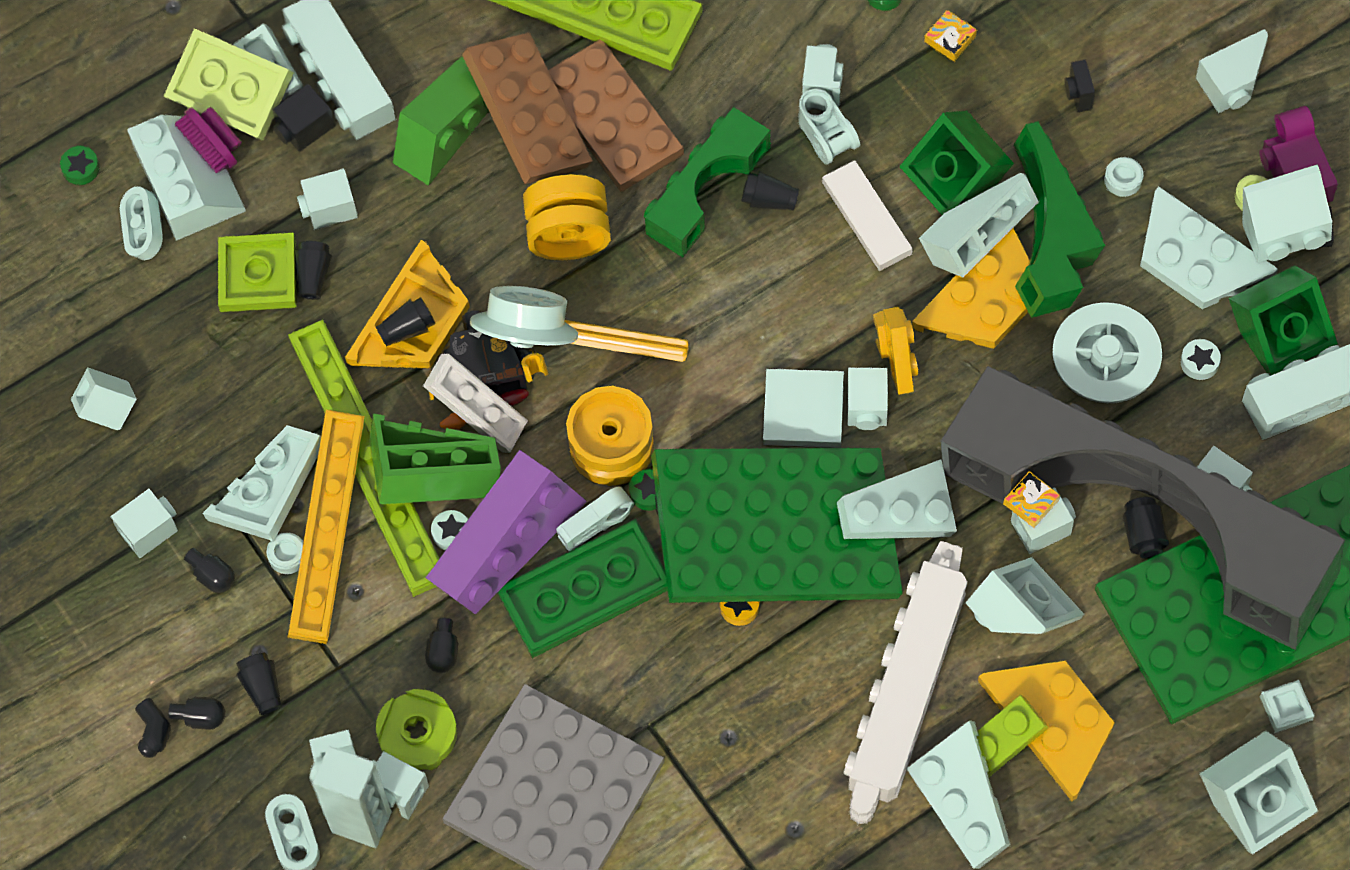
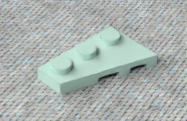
M969 720L906 769L972 867L979 869L1010 846L997 797H994L987 774L989 770L985 757L981 754L976 737L978 732L975 722Z

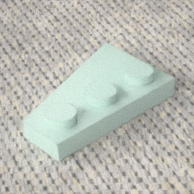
M287 425L255 458L256 464L241 480L236 478L227 487L228 494L216 506L211 504L202 514L207 521L274 541L318 457L321 436Z
M942 459L842 496L837 502L844 539L951 537L957 531Z

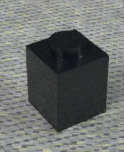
M309 84L272 109L276 124L273 126L276 134L283 143L288 144L291 142L299 152L335 127L330 107Z

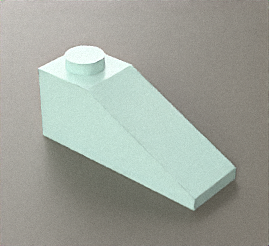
M1019 173L945 212L919 240L934 266L964 277L1039 201L1026 175Z

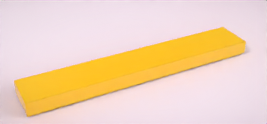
M327 409L325 411L288 638L323 644L328 642L365 416Z

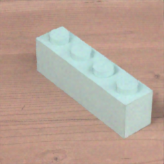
M300 0L283 9L286 24L282 26L283 32L291 46L298 44L302 53L299 54V57L306 71L309 74L315 72L319 78L316 84L326 102L332 100L337 109L334 110V114L343 130L349 128L357 140L396 120L391 99L329 0Z
M1350 344L1341 348L1338 345L1331 346L1323 350L1314 359L1306 362L1303 359L1293 361L1281 372L1271 376L1268 373H1264L1249 381L1242 402L1262 440L1350 406Z
M328 746L324 757L318 756L311 769L310 780L313 781L312 785L330 830L334 834L377 848L392 811L376 764L373 761Z

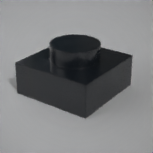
M1086 60L1071 62L1069 77L1064 79L1068 100L1074 99L1077 113L1092 110L1095 90Z

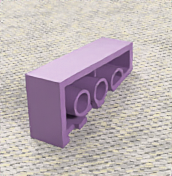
M519 450L426 576V579L471 612L477 614L557 533V527L571 518L587 501L553 472Z

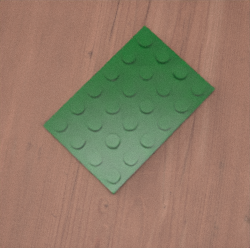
M881 448L655 449L653 451L651 459L669 603L898 599L902 595L895 539H844L837 508V502L842 496L886 480Z

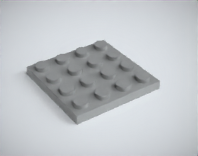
M524 684L444 815L443 822L529 870H602L662 768L664 757Z

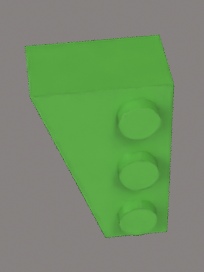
M463 56L409 103L399 115L393 164L428 186L489 112Z
M373 413L370 448L379 504L484 498L500 477L501 467L494 437L446 428L444 433L421 428L422 423L409 421V425L385 421L384 415Z

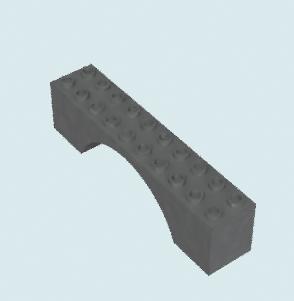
M987 366L941 439L945 475L1002 504L1004 498L1030 471L1050 488L1084 483L1111 484L1143 492L1169 505L1194 526L1213 554L1223 585V614L1294 650L1299 645L1340 573L1345 539L1341 538L1334 529L1325 525L1316 526L1304 520L1297 511L1291 508L1283 507L1281 509L1267 502L1266 498L1256 491H1244L1232 485L1226 477L1219 473L1211 472L1209 474L1195 467L1194 463L1184 456H1172L1160 450L1153 441L1141 437L1137 439L1125 433L1119 425L1112 421L1105 420L1102 422L1090 416L1084 408L1077 404L1070 403L1067 405L1055 399L1049 391L1042 387L1035 386L1032 388L1020 382L1013 373L1007 370L997 371Z

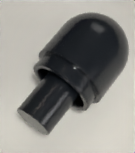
M195 548L190 549L185 555L184 560L195 568L193 574L197 577V581L210 591L223 593L233 586L235 581L233 569L217 555L214 556L210 553L204 556Z
M439 618L437 620L436 632L431 633L427 639L425 661L427 666L437 673L450 671L457 661L459 643L457 642V637L452 634L453 620L449 618Z
M211 697L188 698L186 704L171 703L168 710L169 719L184 720L185 725L191 726L192 729H215L223 723L226 715L223 704Z

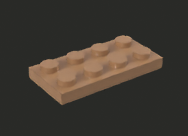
M530 32L467 47L462 56L524 184L585 169L590 165L592 159Z
M598 40L548 70L583 142L621 192L684 155L683 146L602 40Z

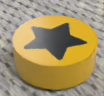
M759 601L720 602V612L722 617L732 625H747L757 617Z

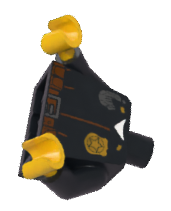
M479 310L467 312L462 316L465 331L451 334L450 346L444 348L440 353V356L441 354H450L497 395L515 389H527L525 377L527 382L533 381L532 375L542 372L545 376L549 375L542 354L535 353L532 348L515 347L510 344L511 341L494 338L475 330L470 325V319L473 315L483 312ZM429 392L430 400H434V395Z

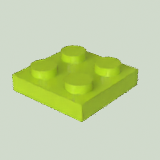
M294 233L218 237V306L220 312L297 308L296 262L294 253L296 251V238Z

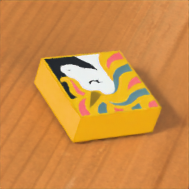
M947 10L926 33L924 42L954 62L976 37L977 29Z
M1029 471L1004 498L1003 504L1035 528L1059 501L1060 494Z

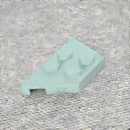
M1158 187L1155 190L1140 266L1199 308L1204 309L1214 305L1223 297H1232L1246 290L1247 286L1277 274L1278 268L1268 261L1258 263L1254 252L1162 188Z

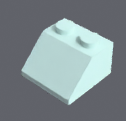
M1318 165L1243 187L1242 225L1258 263L1266 260L1278 261L1285 258L1289 253L1305 248L1308 250L1316 249L1327 241H1331L1332 219Z
M1264 731L1200 773L1213 805L1251 854L1262 849L1318 812L1291 747L1267 731Z

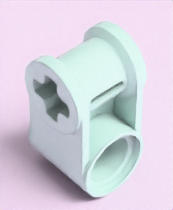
M811 89L801 96L798 123L824 164L832 163L833 157L849 148L855 150L860 147V140L854 127L843 116L826 91ZM814 108L820 109L824 113L821 115H812L809 114L807 111Z

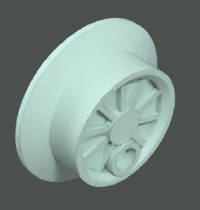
M523 286L494 287L490 290L487 311L475 314L470 319V325L475 330L494 338L511 341V345L520 348H532L534 345H564L573 343L578 339V331L565 323L567 300L561 295L537 288Z
M1095 303L1076 310L1060 325L1053 343V361L1061 380L1079 396L1100 403H1119L1140 395L1153 383L1161 366L1162 347L1153 325L1136 310L1116 303Z

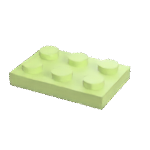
M194 28L164 97L188 108L192 107L199 113H203L208 108L213 107L227 125L260 140H264L274 118L272 109L281 103L294 72Z

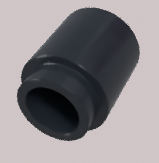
M1140 497L1127 502L1124 505L1125 512L1122 517L1130 552L1139 555L1143 559H1150L1162 554L1163 549L1169 545V539L1161 507L1156 505V501L1152 497Z

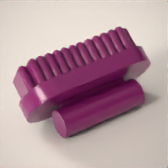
M190 107L184 112V116L175 122L181 133L193 144V147L208 162V165L214 169L215 173L227 168L231 169L237 164L231 152L236 150L242 142L213 107L205 110L201 116Z

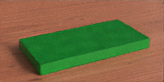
M634 519L507 582L497 594L531 658H534L668 591L665 569L637 519Z

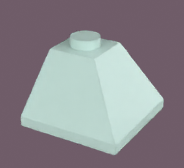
M1032 557L993 570L966 601L968 607L974 612L976 620L991 632L1043 634L1080 620L1084 615Z

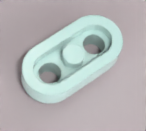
M136 186L125 193L120 203L124 247L129 255L141 260H149L158 253L163 240L157 196L153 192Z
M291 794L275 797L268 804L265 817L282 867L285 870L314 869L319 861L320 852L303 802ZM286 813L295 815L294 820L288 824L282 823L281 817ZM297 850L307 852L305 858L299 861L294 860L292 856Z

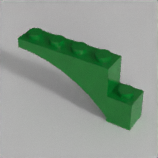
M1039 121L1026 124L1014 143V148L1023 165L1026 177L1039 201L1033 207L1034 240L1029 265L1015 285L1031 318L1070 308L1083 289L1077 269L1092 266L1105 247L1100 230L1095 227L1086 210L1084 200L1077 194L1070 181L1068 170L1061 164L1053 149L1050 137L1045 134Z

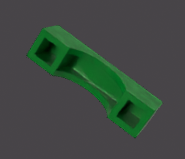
M735 107L731 109L726 117L720 116L712 126L710 137L704 144H697L692 150L688 159L689 163L682 172L676 171L667 183L666 191L659 200L657 198L653 199L644 212L646 235L683 258L705 231L704 212L696 200L701 188L709 180L721 174L742 173L748 175L749 172L751 173L771 148L770 129Z

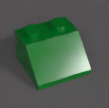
M966 110L943 112L899 167L940 214L943 215L945 212L996 186L1014 163Z
M1295 265L1229 298L1241 335L1266 373L1270 376L1283 371L1293 361L1299 359L1305 361L1321 353L1323 350L1338 344L1317 277Z

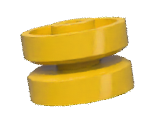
M573 174L552 176L537 181L524 192L525 218L529 221L526 225L528 248L536 256L549 260L563 261L581 259L598 253L610 243L609 219L605 214L607 211L605 186L598 179L586 175Z
M605 386L594 388L581 395L570 408L566 422L570 455L573 464L581 475L593 483L613 486L630 482L636 473L648 467L654 451L653 427L650 411L642 398L629 389Z

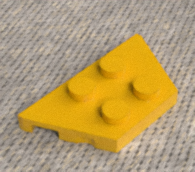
M1014 227L964 277L958 275L953 277L912 321L913 329L919 332H924V329L946 333V338L958 341L970 340L976 345L992 349L1003 340L1028 313L1015 285L1029 265L1030 260Z
M422 240L419 242L345 356L347 364L351 366L431 368L449 341L450 335L454 333L462 320V316L468 311L470 306L468 299L460 288L452 282L451 276L444 266L438 263L426 242ZM421 297L436 324L428 328V333L386 346L376 326L381 324L382 321L410 298L414 301Z
M1066 661L981 674L978 682L1001 711L1018 696L1022 695L1049 728L1028 746L1071 801L1077 799L1115 722Z

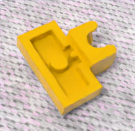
M899 307L883 309V311L873 314L878 335L876 339L881 359L889 358L891 376L898 395L914 392L912 376H918V367L915 354L911 353L910 344L914 343L911 321L906 319L903 309H899Z

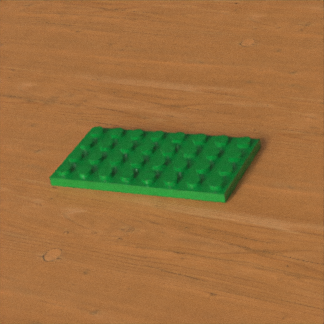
M1350 465L1269 502L1281 509L1287 507L1297 511L1304 520L1316 526H1328L1334 529L1341 538L1345 539L1340 573L1296 650L1223 614L1224 593L1220 572L1211 550L1201 535L1095 585V592L1171 725L1350 640Z

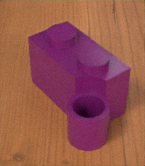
M1304 105L1276 114L1274 121L1278 136L1264 140L1263 148L1260 150V159L1266 171L1271 170L1275 178L1318 165L1327 202H1332L1338 182L1315 135V126L1310 110Z

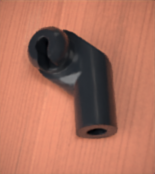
M147 698L135 708L137 714L146 724L142 735L143 739L138 742V750L144 757L153 758L158 752H162L165 749L170 736L171 725L151 698Z

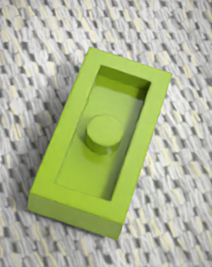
M1022 695L1018 696L977 731L978 736L976 737L981 754L985 757L989 770L987 772L988 778L1049 728Z

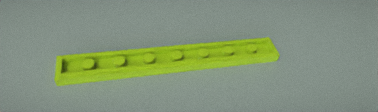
M322 319L288 334L289 340L324 413L327 409L365 416L355 477L412 596L415 597L437 587L426 579V576L438 562L439 557L413 503L379 504L370 448L372 419L324 320Z

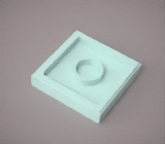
M766 369L763 445L841 448L844 371Z

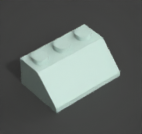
M160 115L127 130L137 157L154 194L157 196L159 205L176 241L245 212L244 205L227 169L215 173L214 169L208 165V162L205 161L202 155L193 147V144L187 140V137L175 125V122L183 116Z

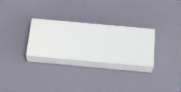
M855 160L822 177V183L879 271L912 255L913 248Z
M441 354L423 385L424 388L478 433L494 437L496 446L501 452H511L528 422L525 417L450 354Z

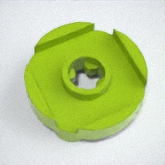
M423 689L405 691V695H401L395 700L393 697L386 702L378 715L376 733L381 751L418 770L436 769L440 766L442 760L448 757L456 743L457 725L454 714L447 702L434 692ZM417 721L424 722L423 728L427 731L426 734L419 736L418 739L411 738L410 732L406 731L408 725L415 726Z

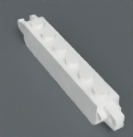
M940 541L930 561L923 562L920 574L912 572L906 591L907 595L912 596L907 609L903 607L899 609L894 625V630L899 631L896 643L887 644L881 664L887 667L883 680L875 679L869 702L875 703L871 716L863 715L856 738L862 739L858 753L850 752L844 770V775L850 776L849 790L853 791L849 815H851V819L857 822V825L867 824L868 821H871L879 800L889 802L898 797L906 768L912 756L966 596L967 580L963 573L959 572L963 548L957 545Z

